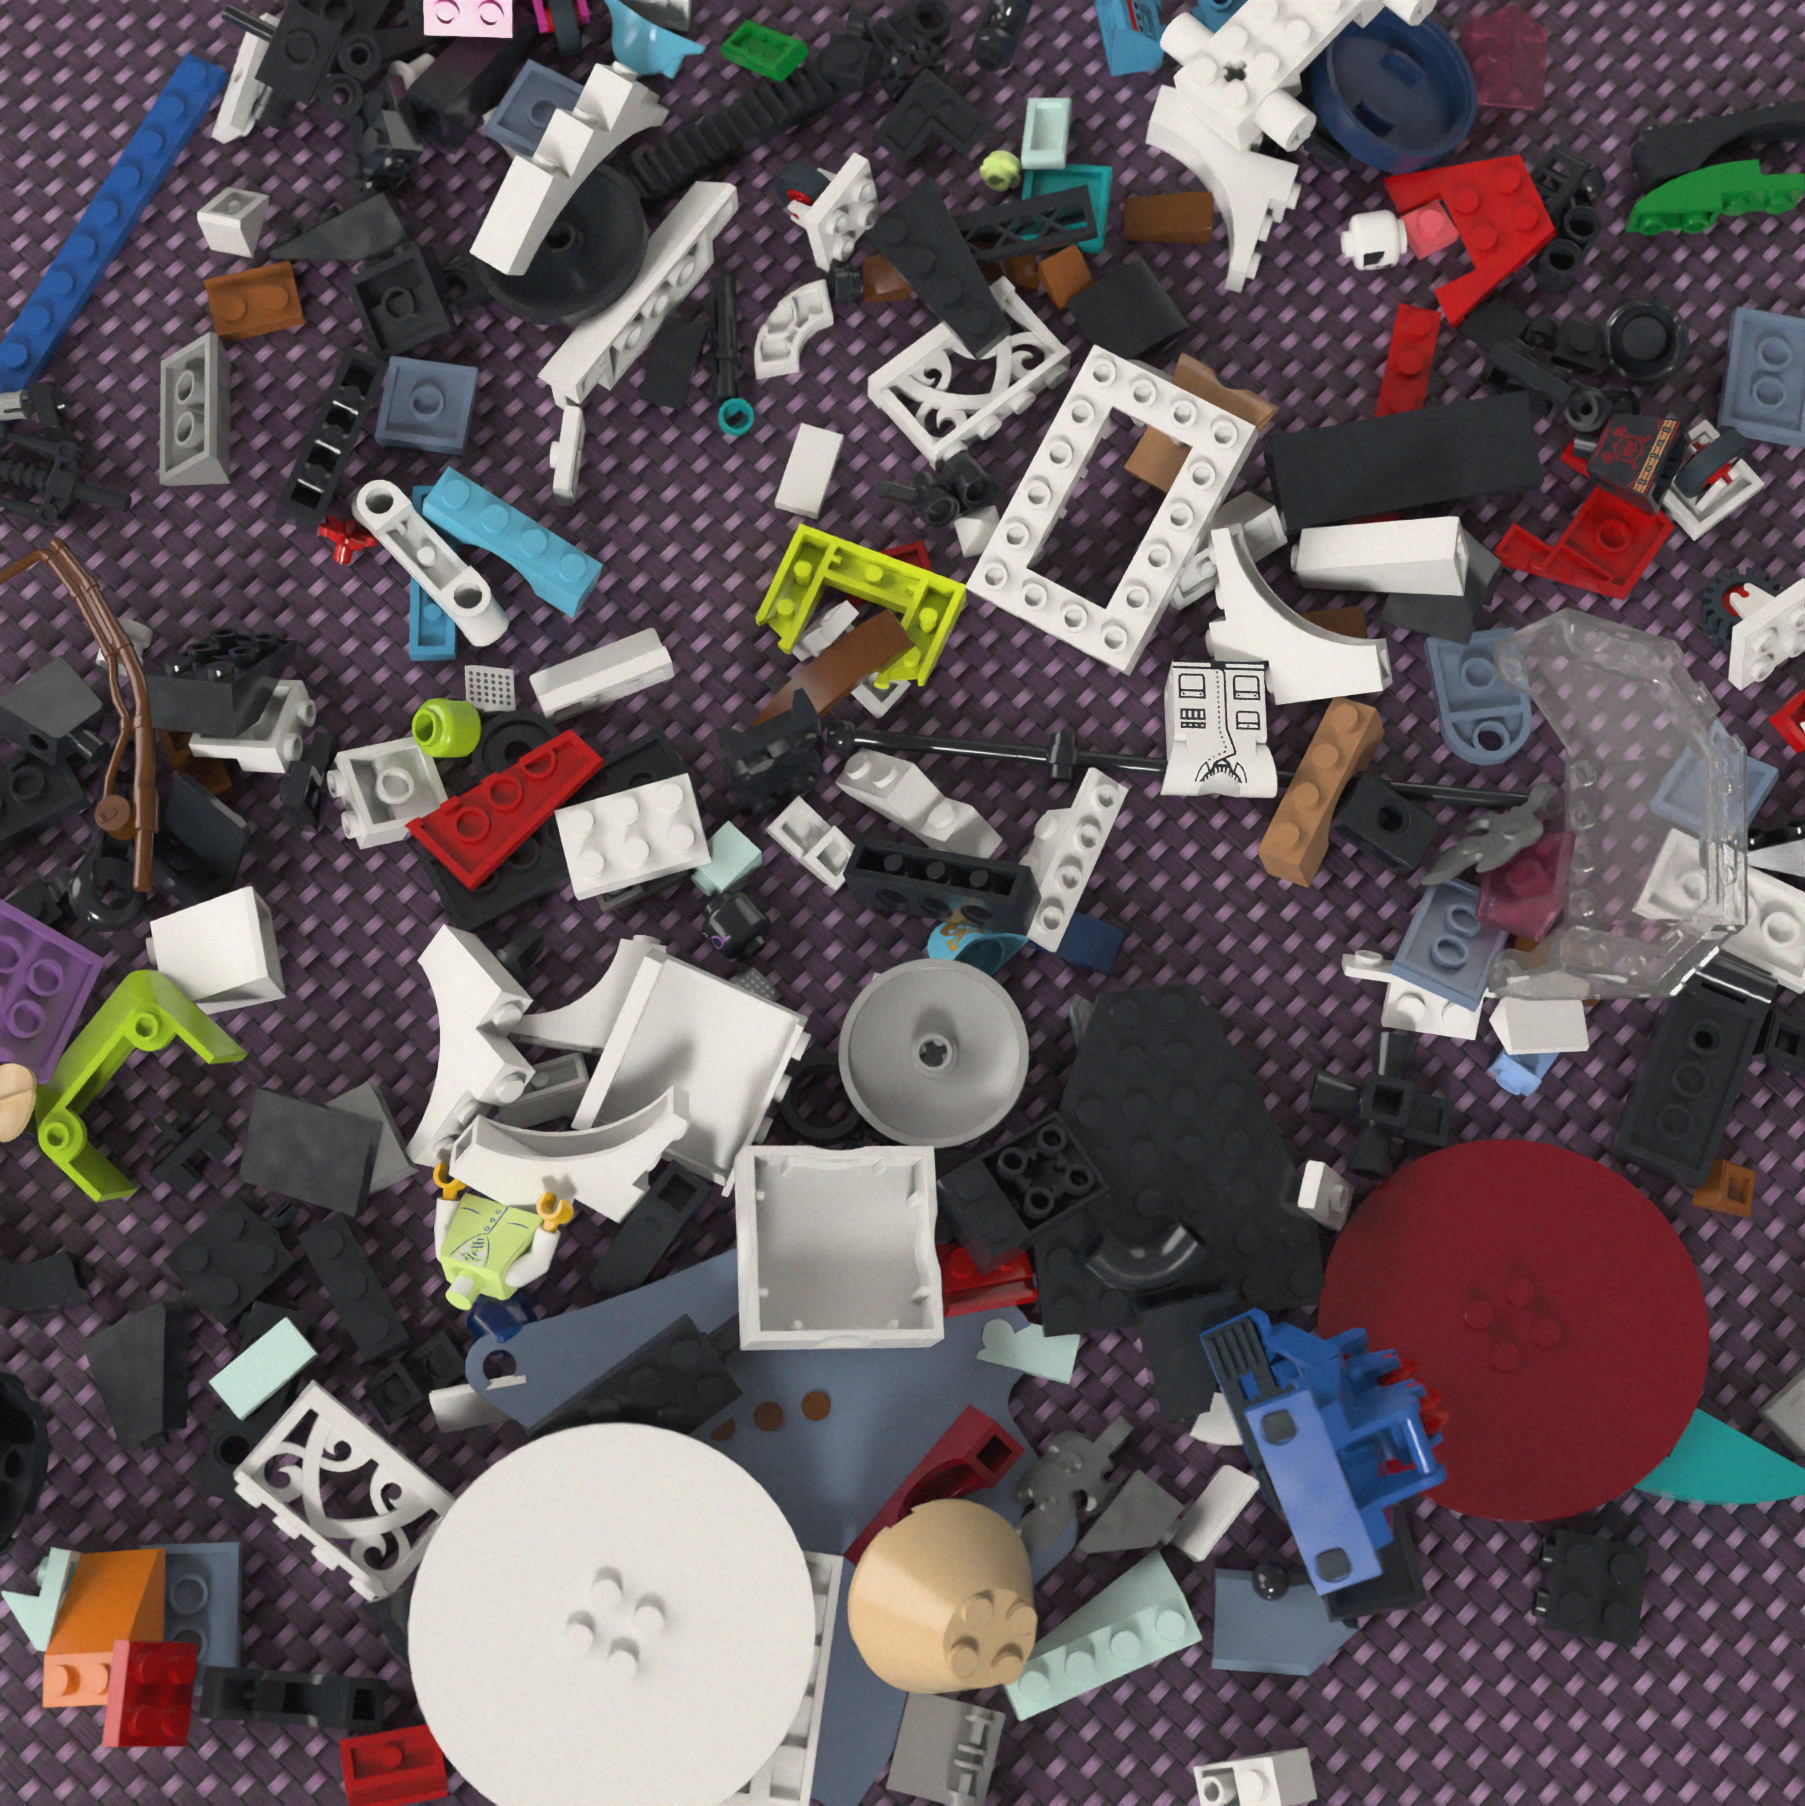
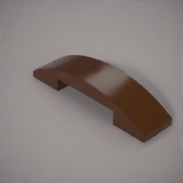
M972 242L973 246L982 251L992 249L997 244L996 242ZM1035 253L978 266L988 286H991L1001 277L1005 276L1015 287L1016 294L1038 293ZM879 254L862 259L865 303L909 300V292H913V290Z
M886 609L847 633L805 666L774 696L758 715L752 726L755 727L791 709L794 691L801 687L804 688L819 717L822 718L875 672L883 674L917 644L892 611Z

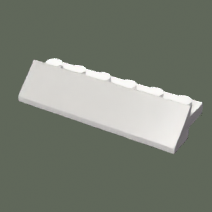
M696 181L648 239V248L642 268L629 289L610 307L593 317L581 321L537 376L551 385L557 406L564 410L565 406L580 405L597 383L611 390L662 327L666 315H672L714 263L712 241L738 210L737 188L730 183Z

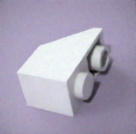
M1307 1747L1263 1753L1193 1767L1201 1806H1293L1317 1799Z

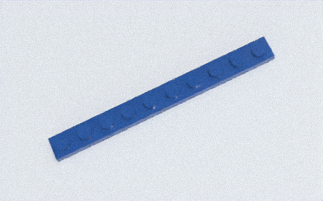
M188 52L186 53L0 345V394L17 392L19 390H26L28 393L31 391L30 384L36 383L228 80L224 69ZM6 420V421H0V422H2V423H4V424H6V425L9 426V424H10V422H11L12 420Z

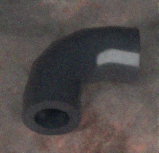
M1181 1217L1177 1218L1160 1237L1145 1244L1133 1243L1122 1237L1108 1225H1103L1091 1233L1084 1242L1078 1255V1263L1098 1279L1121 1290L1151 1292L1180 1282L1198 1269L1214 1252V1248L1209 1240L1193 1224Z

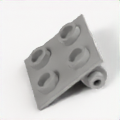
M909 1692L886 1788L949 1806H984L1006 1714L934 1694Z

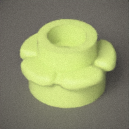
M997 150L984 159V165L980 166V175L988 187L995 191H1006L1009 187L1016 188L1021 181V176L1019 175L1021 164L1012 153Z

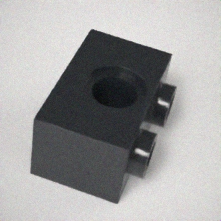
M1365 773L1348 781L1338 799L1329 829L1394 875L1414 870L1441 824L1429 816L1430 812L1425 806L1414 800H1405L1392 790L1393 785L1382 776ZM1379 811L1384 812L1388 817L1389 828L1387 831L1379 824Z

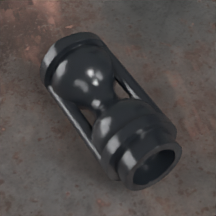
M989 0L970 49L971 56L980 68L989 72H997L1010 66L1034 0ZM992 15H994L995 22L992 26H989ZM1013 24H1016L1013 34L1011 36L1010 27Z
M1581 387L1571 394L1565 404V416L1573 428L1582 432H1592L1599 428H1604L1608 418L1615 413L1640 415L1641 411L1637 395L1632 390L1624 387H1615L1609 390H1600L1596 387Z

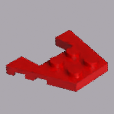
M1520 154L1390 176L1383 179L1400 217L1436 199H1443L1475 267L1474 271L1434 290L1451 329L1465 320L1464 316L1479 302L1482 304L1494 293L1493 289L1511 272H1517L1556 235L1555 228Z
M1578 431L1559 460L1591 480L1586 471L1589 460L1573 455V444L1580 432ZM1595 487L1554 547L1549 546L1513 523L1493 551V554L1504 563L1503 566L1624 600L1675 526L1661 509H1659L1657 515L1650 514Z

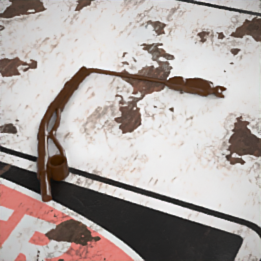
M56 537L50 541L49 549L41 548L33 551L0 572V585L39 560H42L51 567L69 591V596L77 604L101 648L100 651L108 665V681L112 703L121 719L119 720L120 734L104 778L103 799L95 809V820L103 830L118 840H128L135 836L133 890L149 892L152 891L154 834L159 832L160 791L156 789L157 753L155 730L157 728H152L147 677L129 635L125 633L102 594L100 585L69 550L68 545L61 538ZM118 655L131 683L135 701V717L133 718L123 700L118 681ZM134 731L135 770L131 804L125 798L114 794L119 767L130 734Z

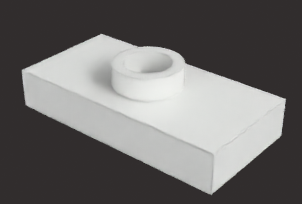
M575 406L564 407L560 441H553L550 451V468H555L553 492L556 503L559 506L572 507L576 499L586 425L583 411L580 407Z
M1309 1160L1306 1164L1297 1205L1328 1230L1341 1232L1347 1223L1354 1187L1326 1163Z

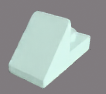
M51 1547L49 1557L43 1558L38 1570L37 1585L41 1587L40 1596L10 1591L1 1592L36 1650L46 1652L81 1554H84L82 1552Z

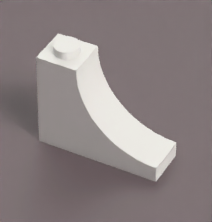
M634 935L633 940L621 939L610 968L591 991L561 1009L541 1014L522 1015L519 1023L508 1034L511 1041L602 1056L645 955L652 947L669 955L667 946L660 945L661 941L659 939L645 935Z

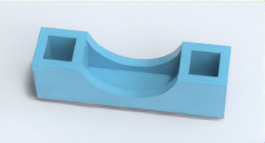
M451 467L446 469L424 500L422 518L432 529L459 546L472 544L498 555L526 578L537 596L572 618L575 617L598 583L603 564Z

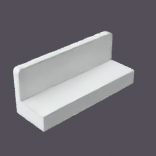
M1246 491L1220 507L1169 602L1170 605L1177 610H1181L1216 588V584L1219 583L1217 565L1211 563L1208 553V540L1212 538L1211 530L1222 525L1241 522L1244 539L1254 563L1286 544L1288 541L1286 536H1284L1275 506L1250 491Z
M649 628L532 674L530 682L545 718L554 725L675 677L672 660L666 646L662 647L656 630Z

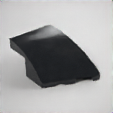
M1442 507L1423 510L1419 519L1449 517L1450 515ZM1462 527L1469 551L1464 596L1389 592L1380 622L1469 646L1481 604L1491 607L1504 563Z

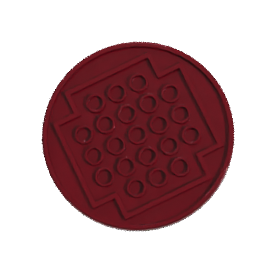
M1512 1139L1479 1140L1453 1145L1432 1152L1407 1164L1392 1174L1390 1181H1383L1353 1212L1341 1230L1330 1253L1324 1272L1325 1286L1321 1289L1319 1296L1318 1337L1326 1340L1350 1329L1364 1328L1369 1338L1366 1343L1369 1354L1395 1349L1398 1357L1412 1359L1418 1363V1369L1412 1375V1378L1422 1379L1427 1388L1440 1390L1442 1398L1435 1407L1447 1410L1450 1418L1440 1430L1443 1441L1434 1446L1432 1451L1436 1461L1444 1465L1447 1478L1442 1483L1420 1491L1417 1494L1444 1508L1467 1516L1513 1523L1552 1521L1596 1509L1618 1498L1639 1484L1664 1460L1687 1428L1699 1402L1708 1364L1709 1323L1706 1301L1691 1257L1675 1229L1662 1212L1640 1190L1611 1169L1579 1153L1550 1144ZM1349 1354L1343 1356L1345 1362L1346 1359L1350 1358ZM1395 1457L1392 1460L1386 1461V1468L1390 1475L1417 1468L1414 1461L1406 1466Z

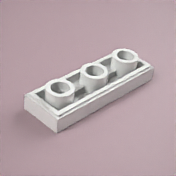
M268 13L259 17L275 27L278 26L280 21ZM247 31L211 135L212 138L223 144L230 142L239 135L246 136L250 132L256 119L251 116L253 113L252 108L255 99L261 96L265 86L264 83L254 79L270 43Z

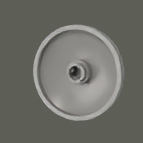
M942 958L919 959L900 964L882 973L867 985L855 999L847 1013L840 1034L839 1068L844 1087L854 1107L881 1134L907 1146H934V1150L948 1149L965 1145L986 1135L1010 1113L1021 1095L1027 1078L1029 1042L1024 1021L1016 1004L1006 990L988 974L966 963Z

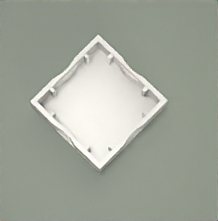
M744 1146L734 1158L740 1350L932 1347L944 1339L941 1269L938 1264L934 1243V1229L938 1214L934 1146H866L842 1151L827 1150L814 1146Z

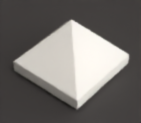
M995 505L977 509L954 521L964 558L983 554L1000 522Z

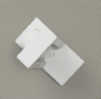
M847 600L818 617L799 638L792 653L801 662L812 655L816 658L840 638L855 629L851 622L859 612ZM875 672L852 691L851 694L876 718H879L888 711L911 685L907 680L889 681L888 689H879L874 687V681L878 675V672Z

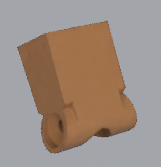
M1184 352L1181 353L1171 384L1256 426L1258 433L1278 412L1279 406L1249 389L1236 390L1224 388L1217 380L1214 369ZM1148 426L1124 469L1129 474L1167 495L1192 448L1185 444L1181 448L1175 445L1168 435Z

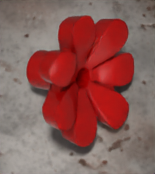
M326 516L325 523H320L319 534L335 542L336 548L333 559L342 564H350L354 550L362 551L363 547H374L378 539L368 529H358L359 522L356 520H344V524H342L337 517Z

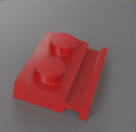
M960 1242L935 1245V1252L941 1269L942 1301L945 1308L943 1314L945 1318L1031 1303L1039 1296L1031 1280L1033 1274L1026 1251L982 1277Z
M428 1724L339 1740L348 1806H398L451 1796L447 1777L446 1755L433 1736Z

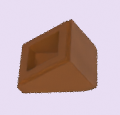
M1076 244L1042 260L1038 265L1037 278L1058 311L1066 308L1065 303L1094 284Z
M1715 1159L1706 1183L1693 1190L1692 1204L1703 1209L1750 1217L1756 1171L1725 1159Z

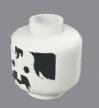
M1389 210L1354 215L1349 223V231L1341 232V247L1344 258L1352 257L1354 266L1360 271L1395 266L1399 261L1400 254H1406L1407 236L1403 219H1396L1394 213Z

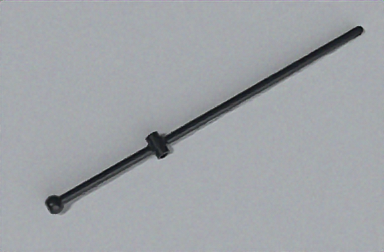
M837 718L828 723L826 741L827 748L838 754L847 753L853 750L854 746L1044 764V766L1048 767L1047 779L1057 782H1073L1075 769L1079 768L1089 769L1094 767L1097 770L1165 776L1168 765L1167 758L1081 750L1077 748L1078 735L1064 732L1051 733L1050 745L1044 747L855 728V724L850 720ZM1276 769L1277 787L1288 788L1296 771ZM1388 780L1393 785L1392 790L1405 800L1509 810L1511 807H1520L1525 804L1530 795L1528 793Z

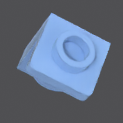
M1503 1048L1489 1068V1071L1497 1076L1496 1082L1502 1088L1512 1094L1519 1095L1522 1093L1528 1097L1538 1088L1542 1082V1077L1560 1052L1509 1055L1506 1049Z

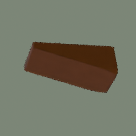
M1193 191L1124 198L1123 240L1209 244L1213 227V192Z

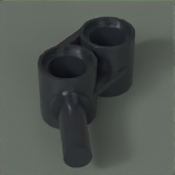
M1561 172L1562 174L1568 176L1567 172ZM1550 178L1553 189L1558 191L1563 184ZM1573 195L1559 218L1561 224L1556 231V235L1546 246L1534 272V281L1537 286L1549 294H1560L1570 287L1594 246L1603 226L1600 214L1592 207L1578 205L1575 195ZM1572 230L1580 231L1584 236H1578ZM1551 263L1560 264L1565 270L1556 269Z
M961 452L952 456L945 463L942 470V478L940 479L932 473H921L913 477L906 486L880 480L876 485L875 493L879 498L907 504L908 508L914 511L928 528L941 530L963 516L988 505L997 493L998 483L972 454Z

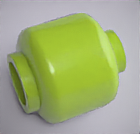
M460 698L429 699L420 706L413 718L412 734L415 741L425 754L434 758L465 757L474 751L480 740L482 727L478 712L470 702Z

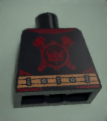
M1615 413L1608 418L1601 435L1580 431L1573 444V455L1589 460L1586 471L1596 487L1650 514L1657 515L1689 447L1691 438L1683 421L1679 419Z

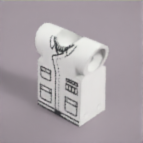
M1172 660L1164 689L1168 765L1160 795L1201 796L1218 793L1233 797L1274 798L1277 793V775L1273 757L1266 745L1264 662Z

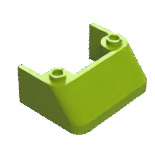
M137 970L127 975L59 1059L49 1082L39 1084L35 1090L34 1110L38 1140L42 1150L95 1202L132 1196L138 1189L87 1140L86 1126L79 1117L135 1047L144 1051L161 1050L178 1034L208 1064L242 1061L248 1054L164 974L156 970Z

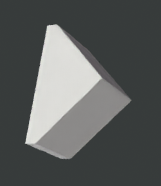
M227 187L198 211L197 220L210 249L253 258L268 209L269 195Z

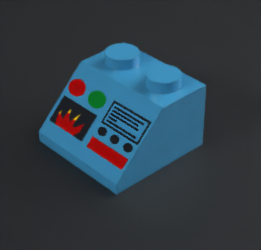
M1095 0L1094 3L1110 75L1116 76L1160 69L1164 50L1160 47V41L1167 28L1166 24L1160 25L1158 13L1161 12V0Z

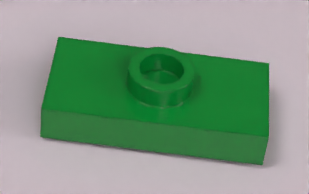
M748 19L720 47L726 60L779 82H782L809 54L804 42Z

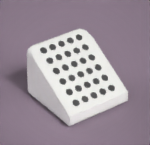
M478 665L465 666L466 701L475 707L479 717L497 716L504 712L516 710L513 670Z

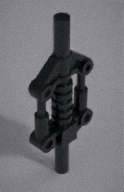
M0 422V450L8 443L13 442L29 447L30 451L55 458L54 468L49 469L41 468L35 464L30 465L24 461L19 462L17 459L0 455V480L3 479V481L8 483L14 482L16 485L26 486L33 490L37 488L38 491L46 493L42 504L21 498L12 500L0 496V507L11 509L13 514L37 520L51 528H59L64 525L66 515L76 504H79L80 500L123 512L129 511L132 503L131 495L85 482L86 479L84 478L82 468L84 452L79 445L68 440L59 442L38 435L29 437L13 432L10 426Z

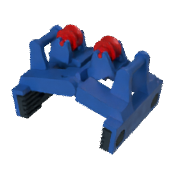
M1253 1308L1229 1321L1200 1333V1339L1259 1482L1265 1501L1275 1513L1281 1512L1280 1508L1283 1507L1318 1596L1382 1574V1563L1378 1549L1394 1540L1393 1503L1436 1486L1447 1478L1444 1465L1436 1461L1432 1451L1434 1446L1443 1441L1440 1430L1450 1418L1447 1410L1435 1407L1442 1398L1440 1390L1427 1388L1422 1379L1412 1378V1375L1418 1369V1363L1412 1359L1398 1357L1395 1349L1369 1354L1366 1347L1369 1338L1364 1328L1350 1329L1337 1336L1323 1340L1286 1322L1271 1326L1267 1314L1257 1308ZM1349 1354L1350 1358L1346 1359L1345 1362L1343 1356ZM1395 1457L1404 1466L1414 1461L1417 1468L1389 1475L1386 1461L1392 1460Z

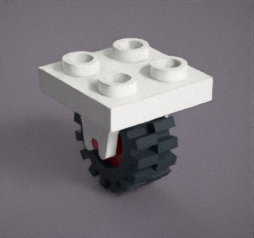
M1746 567V574L1739 575V569L1733 568L1730 569L1729 578L1721 572L1716 575V583L1710 580L1706 585V592H1703L1701 609L1703 633L1706 638L1712 635L1711 643L1716 647L1725 642L1724 651L1731 652L1728 680L1740 691L1754 681H1763L1772 673L1775 666L1788 657L1794 658L1800 655L1805 650L1804 578L1788 589L1780 590V582L1776 578L1769 582V573L1762 570L1757 577L1754 576V568Z

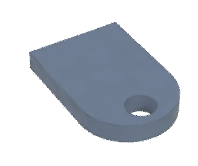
M1515 627L1473 632L1469 646L1436 637H1427L1423 643L1439 729L1446 745L1458 757L1478 765H1494L1513 757L1527 740L1532 727V711ZM1482 731L1494 732L1500 738L1501 748L1496 751L1484 749L1479 744L1478 734Z

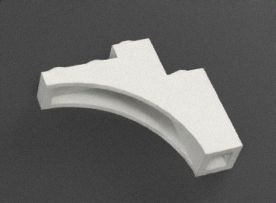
M1162 85L1150 118L1145 143L1154 145L1181 161L1196 174L1209 192H1213V198L1226 226L1229 242V265L1224 288L1241 293L1245 278L1254 279L1262 254L1254 252L1257 240L1266 242L1272 221L1281 223L1285 209H1295L1302 184L1294 182L1299 165L1259 154L1264 132H1261L1240 152L1179 101L1176 88Z
M1241 522L1222 525L1211 530L1212 538L1208 540V553L1211 563L1217 565L1219 583L1216 584L1215 588L1218 607L1225 611V616H1221L1209 623L1210 630L1206 632L1207 650L1211 657H1215V661L1260 662L1269 660V667H1266L1265 680L1269 693H1274L1276 705L1383 691L1393 683L1386 638L1362 639L1345 636L1309 622L1281 601L1267 585L1250 556Z
M443 924L418 959L435 995L440 1023V1054L430 1102L416 1133L404 1150L413 1163L434 1168L441 1162L449 1166L452 1145L479 1114L486 1117L493 1105L510 1108L513 1102L522 1094L524 1087L536 1072L507 1039L510 1031L519 1023L521 1016L532 1003V998L475 934Z
M673 1084L661 1097L637 1113L611 1124L581 1131L541 1132L501 1124L479 1114L452 1145L449 1175L505 1206H511L539 1215L536 1207L537 1201L542 1194L550 1192L557 1196L553 1213L556 1212L561 1199L567 1200L571 1204L576 1199L620 1224L632 1210L636 1209L649 1191L648 1172L657 1165L663 1150L673 1139L676 1141L681 1139L688 1130L691 1123L689 1093Z

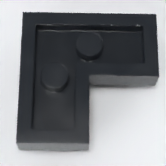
M924 68L871 139L904 166L931 132L960 156L966 158L991 126L992 122L927 68Z
M315 731L312 745L307 744L304 747L301 761L294 760L291 774L286 773L280 785L279 798L283 801V806L295 824L302 831L316 834L319 831L330 792L327 785V772L331 770V765L337 753L341 752V747L332 734Z

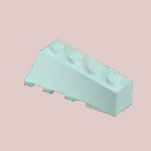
M1155 1548L1136 1565L1034 1644L1029 1658L1023 1665L1020 1677L1014 1683L1003 1685L1017 1720L1022 1721L1203 1640L1185 1597L1158 1549Z

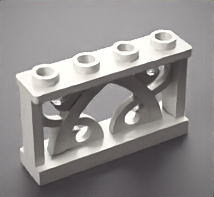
M1005 276L1001 277L989 288L1003 315L1008 313L1024 332L1011 337L1008 335L981 358L987 359L996 355L997 359L996 376L989 394L958 395L946 393L951 380V363L948 356L957 352L964 357L975 358L942 322L868 377V397L878 408H882L925 456L935 471L955 454L967 452L968 446L977 439L986 440L1001 427L1002 420L1013 412L1016 414L1024 412L1034 402L1036 394L1047 386L1050 389L1055 388L1069 374L1068 369L1072 352L1067 346H1063L1022 301L1015 293V287ZM1022 344L1037 346L1044 353L1045 360L1035 369L1026 370L1023 368L1022 362L1026 359H1033V355L1027 351H1017L1012 354L1011 348ZM932 368L942 373V378L935 389L931 388L935 378L928 379L924 376ZM1012 377L1018 382L1009 388L1010 378ZM900 392L922 404L915 418L896 397ZM932 408L939 410L936 417L938 429L943 421L949 420L955 423L956 428L945 437H934L925 429L924 421ZM966 414H974L969 419L966 417Z
M312 1380L307 1385L299 1398L233 1472L234 1479L239 1482L235 1491L255 1508H258L263 1502L278 1514L273 1519V1522L293 1539H296L300 1534L305 1536L315 1545L311 1553L331 1570H334L338 1565L344 1568L353 1576L349 1584L369 1601L373 1600L375 1596L381 1597L399 1588L424 1558L427 1547L441 1521L457 1500V1498L315 1380ZM310 1408L318 1413L305 1447L292 1442L282 1441ZM338 1441H346L351 1446L350 1456L346 1460L335 1461L322 1456L323 1448L336 1455L333 1448ZM290 1453L303 1458L302 1469L296 1465H285L277 1470L286 1472L290 1476V1483L285 1488H275L265 1480L264 1467L272 1456ZM370 1458L376 1461L379 1465L371 1479L370 1495L373 1506L379 1515L361 1519L326 1518L319 1490L320 1467L334 1472H346L362 1466ZM388 1483H396L401 1487V1494L398 1498H389L392 1505L396 1508L388 1511L381 1498V1489ZM302 1494L307 1518L287 1502L296 1499ZM432 1508L438 1515L410 1547L401 1527L422 1516ZM391 1531L397 1539L399 1546L396 1562L391 1567L383 1570L371 1568L364 1560L363 1554L365 1550L375 1546L381 1550L383 1558L386 1544L381 1534ZM331 1538H354L350 1554Z

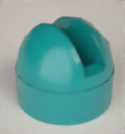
M739 398L727 400L721 406L718 413V424L721 430L731 436L745 434L749 431L754 421L752 407L748 402ZM740 411L746 416L732 427L726 424L727 421Z

